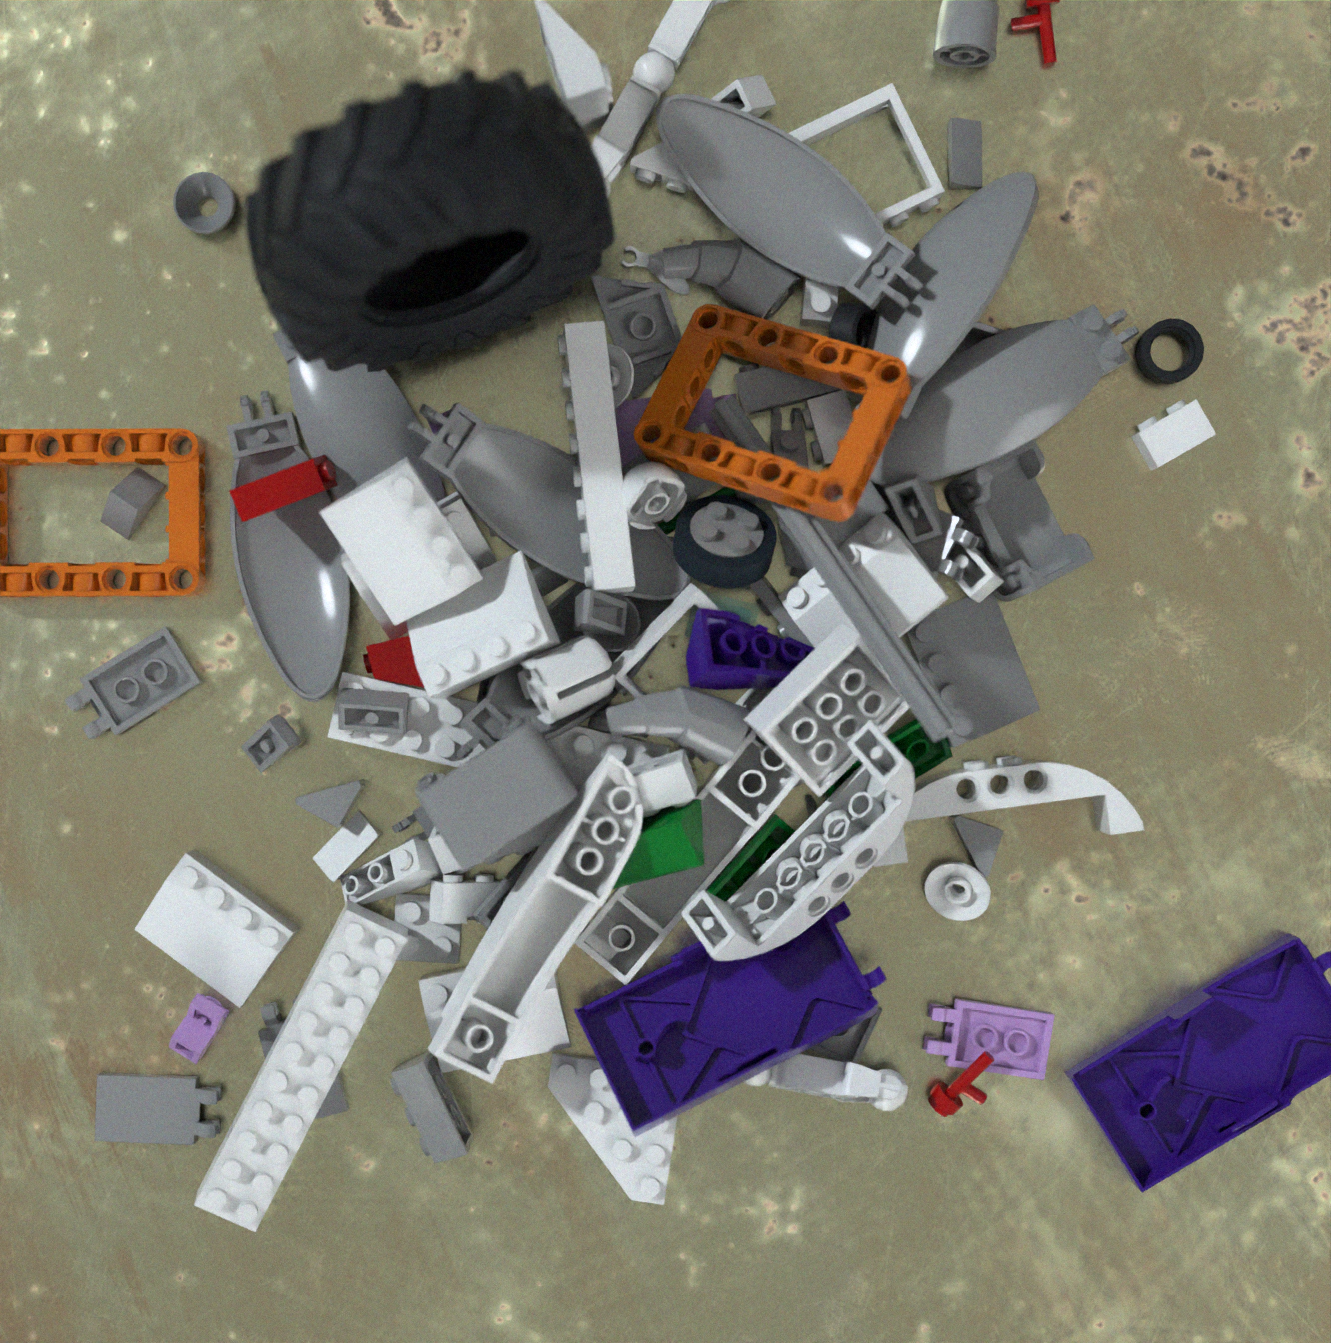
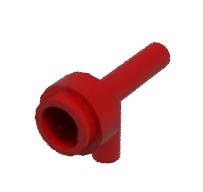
M1026 0V8H1037V14L1011 18L1012 32L1039 27L1044 64L1057 62L1050 6L1060 3V0Z
M984 1051L950 1086L939 1081L930 1090V1096L928 1097V1102L932 1108L943 1117L954 1115L963 1106V1102L959 1097L960 1094H963L979 1105L984 1104L987 1094L971 1083L994 1062L993 1056L988 1051Z

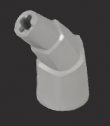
M942 0L934 41V60L939 64L953 68H976L992 63L997 57L996 44L1000 8L997 4L998 0Z
M738 237L733 241L693 240L689 245L663 248L665 279H691L693 282L715 286L716 292L742 313L770 320L786 303L801 279L798 275L768 259Z
M683 685L679 686L676 690L640 695L635 697L633 701L606 708L608 724L613 738L637 733L667 737V739L692 750L719 766L726 764L736 754L749 727L744 720L750 713L749 709Z

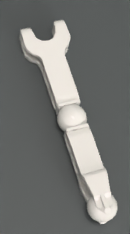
M673 0L648 46L647 53L643 54L636 61L633 76H631L592 144L594 153L601 165L608 197L611 192L610 184L624 168L631 151L660 100L661 93L668 90L673 84L675 71L682 62L710 10L717 4L727 3L731 0Z
M797 1054L743 1082L750 1086H762L768 1083L770 1087L835 1099L840 1102L871 1103L875 1108L882 1111H893L900 1108L908 1095V1086L904 1077L895 1070L880 1069L876 1071L852 1062H841L803 1054Z

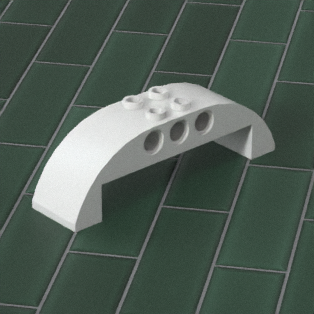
M869 720L846 744L862 762V765L727 902L703 889L681 912V915L713 959L717 961H731L749 958L779 947L800 935L827 913L884 855L896 839L912 805L915 789L914 773L909 761L874 722Z
M1016 755L997 757V764L990 765L988 761L983 760L963 762L964 768L940 772L922 779L914 784L913 801L906 821L1092 796L1096 830L1109 835L1144 831L1143 821L1135 808L1120 791L1103 778L1068 764L1044 760H1022V757H1016ZM1031 770L1033 780L1028 786H1025L1024 776ZM995 775H998L1000 777V785L996 790L992 791L990 781ZM965 779L968 788L964 794L958 795L956 791L957 785L961 780ZM903 827L888 850L873 865L874 867L908 862Z

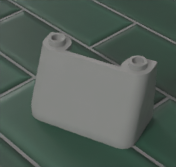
M1035 440L1008 455L968 472L950 482L946 487V497L954 515L964 521L961 528L980 538L976 548L1004 580L994 590L996 596L1004 602H1010L1038 590L1095 559L1085 538L1076 533L1064 536L1035 478L1044 471L1045 467L1044 455Z
M529 714L522 718L518 715L507 721L503 725L505 731L501 734V740L446 776L442 773L435 775L434 772H430L416 783L417 787L414 788L415 795L463 870L477 865L564 808L577 796V789L572 776Z

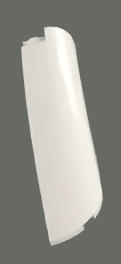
M751 728L736 754L726 764L720 765L697 791L696 798L693 799L701 800L705 865L616 888L574 943L624 985H627L683 917L681 912L703 889L706 890L740 849L760 829L800 778Z
M607 753L578 791L577 796L570 802L517 880L441 1014L444 1019L428 1047V1050L434 1056L492 1084L540 995L599 907H603L638 840L643 820V804L639 799L636 788L637 783L627 767L613 755Z

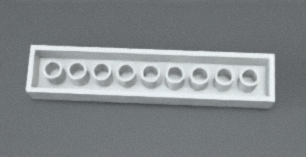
M342 672L328 738L454 767L463 765L485 750L484 747L478 744L467 758L461 760L456 756L457 752L472 738L460 723L480 702L451 695L444 699L429 698L425 689L374 679L373 677L356 673ZM343 688L408 693L409 706L406 734L339 729L338 699ZM577 725L573 729L548 741L572 776L574 783L588 779L607 753L616 757L627 767L666 755L669 751L668 745L629 736L613 738L611 732Z
M347 900L197 1191L194 1206L256 1232L408 939L407 927Z

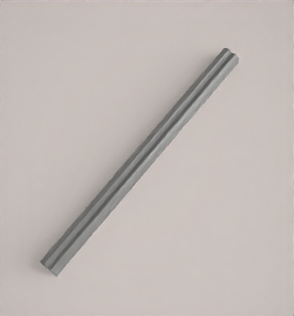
M730 396L726 400L722 398L714 404L715 408L709 411V415L727 440L735 442L737 447L756 453L760 450L773 454L734 396ZM779 475L773 476L768 482L775 481L779 478ZM769 501L932 741L936 742L950 735L955 728L960 726L959 722L817 516Z

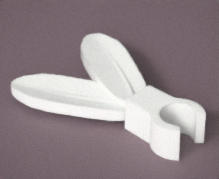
M631 246L624 248L625 252L631 251L635 254V261L633 263H627L624 260L621 262L624 267L648 268L657 279L673 292L681 295H687L690 292L686 279H665L663 250L650 256V254L640 252Z

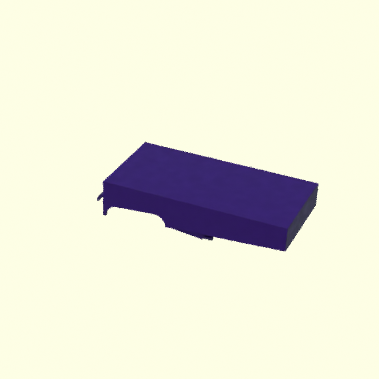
M845 901L830 909L800 935L765 953L745 959L717 961L711 957L704 945L699 941L670 956L671 963L578 1010L577 1008L573 1009L635 1137L877 1013L878 1001L872 996L871 989L884 983L887 978L880 966L865 975H862L835 925L851 915Z
M1287 933L1065 1072L1134 1185L1142 1193L1291 1105L1292 1099L1300 1092L1331 1075V985L1324 976V972L1331 968V951L1325 952L1314 959L1299 937Z

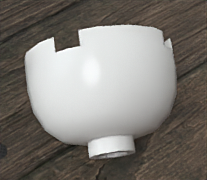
M647 462L632 468L623 477V503L627 512L628 522L631 526L637 529L656 528L654 522L664 519L667 523L681 511L687 494L684 491V483L672 468L659 462Z

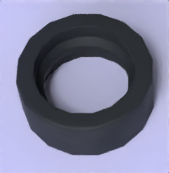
M864 303L840 304L836 308L830 322L829 338L868 348L872 326L877 313L876 309L872 310Z
M1169 318L1157 322L1142 334L1137 343L1136 359L1140 370L1147 378L1156 383L1170 385L1183 381L1197 371L1203 360L1204 345L1201 335L1193 325L1181 319ZM1166 332L1176 333L1187 342L1189 356L1185 365L1180 369L1166 371L1157 367L1153 362L1150 353L1151 345L1160 334Z

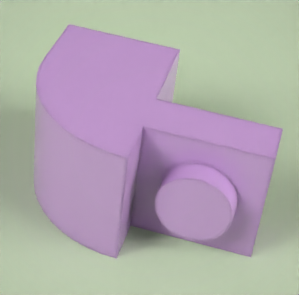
M197 993L190 1003L186 1017L172 1035L169 1048L197 1064L218 1034L230 1011L224 1008L215 998Z

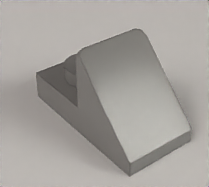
M276 715L268 720L241 747L260 773H262L301 743V739L285 718Z

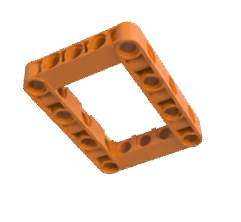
M705 304L697 308L692 314V318L639 423L635 427L634 439L646 459L651 462H659L672 469L830 521L840 522L847 520L855 512L856 506L900 413L911 394L912 384L905 363L897 357L715 304ZM722 353L864 396L858 410L854 409L852 413L853 420L844 439H840L837 444L839 450L829 469L821 470L820 473L800 467L795 461L760 450L758 453L737 447L735 442L698 431L696 434L684 430ZM830 360H835L830 364H826ZM892 378H898V379L895 380L894 382H890V383L887 382L888 380H890V379H892ZM659 437L656 441L651 442L654 438ZM718 456L716 460L708 462L711 458ZM779 475V478L775 481L768 482L773 476ZM834 496H842L838 501L829 502Z
M182 428L0 429V597H191L202 592L206 583V448L203 439L196 433ZM189 438L192 441V449L188 454L181 455L179 444L184 439ZM56 439L59 444L58 451L54 455L49 456L47 445L50 441ZM123 439L126 445L125 450L122 454L116 456L113 452V445L117 440ZM166 465L169 467V492H165V499L169 500V525L165 526L166 532L169 533V559H166V562H162V564L136 562L8 564V466ZM55 571L59 576V583L55 588L51 589L47 579L50 573ZM122 571L125 574L126 582L123 587L118 589L114 585L113 578L117 572ZM184 571H189L193 578L192 584L184 589L179 583V578Z

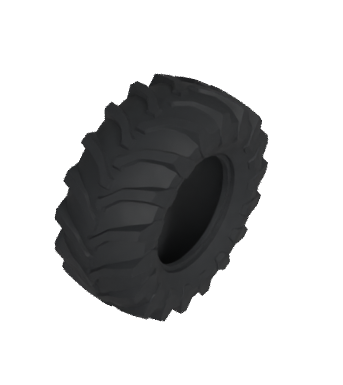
M461 69L449 81L430 85L425 84L419 78L403 81L399 93L380 100L357 99L345 104L342 107L341 118L331 124L302 130L292 137L291 153L266 162L258 171V189L246 195L243 203L250 257L257 283L271 315L306 363L323 359L327 369L335 372L356 364H366L368 372H380L396 362L413 360L416 365L428 363L439 353L452 349L468 350L482 345V338L493 333L518 328L531 321V314L533 312L561 302L572 294V284L595 273L602 265L601 252L612 246L615 239L612 212L601 165L585 131L547 81L529 87L523 73L513 69L493 80L478 79L476 69Z

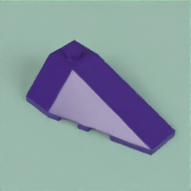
M699 608L696 612L686 653L689 685L694 688L714 690L777 687L815 648L790 637L782 639L767 632L768 628L760 624L752 626L740 620L739 615L730 611Z

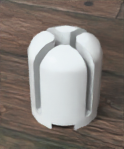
M578 636L519 662V664L523 665V671L517 673L525 699L532 698L542 713L536 717L546 725L607 698L613 692L615 685L614 669L610 668L612 663L607 651L589 636Z

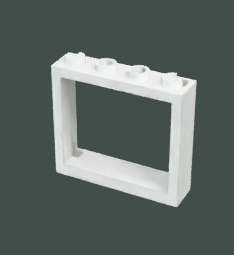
M893 83L793 130L789 134L809 146L889 107L928 187L909 198L875 213L882 226L890 223L891 227H896L910 219L908 214L918 209L924 213L938 205V200L941 199L945 190Z
M692 583L612 663L610 668L614 669V687L623 696L628 692L634 697L646 694L626 673L693 605L698 609L720 610ZM776 687L749 689L735 704L743 706L752 712ZM681 745L678 747L680 750H685L687 757L691 761L695 757L705 765L710 761Z

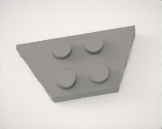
M600 275L591 276L613 344L626 351L632 361L634 380L630 393L632 399H635L666 369L682 338L664 284L641 283L630 279L618 280L603 278Z

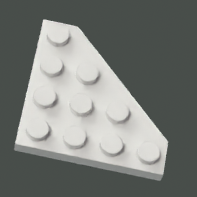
M553 1052L548 1082L550 1091L628 1197L633 1201L664 1205L677 1116L635 1137L598 1059Z

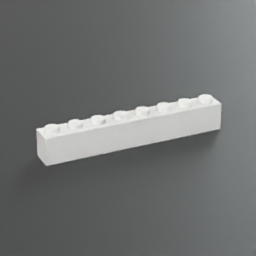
M604 321L564 324L563 335H557L559 356L565 355L566 368H561L563 388H569L570 401H565L566 420L573 421L574 434H569L570 454H577L578 467H572L574 487H580L582 500H576L578 520H584L586 532L580 533L582 554L588 553L589 566L584 567L586 587L592 586V590L603 594L631 592L635 588V577L628 518L623 503V476Z
M684 749L627 766V769L631 772L637 783L636 788L639 799L643 804V817L652 816L658 813L661 808L671 805L674 807L687 805L696 798L698 784ZM587 779L575 782L577 793ZM568 805L480 863L493 864L500 861L506 855L513 853L523 855L532 851L536 846L542 844ZM434 826L428 841L443 875L450 872L460 874L470 870L471 868L463 870Z

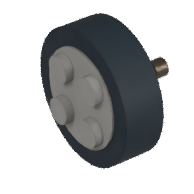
M706 496L689 503L679 514L673 540V555L681 569L701 583L718 588H741L759 581L768 572L776 545L777 533L772 520L756 505L732 496Z

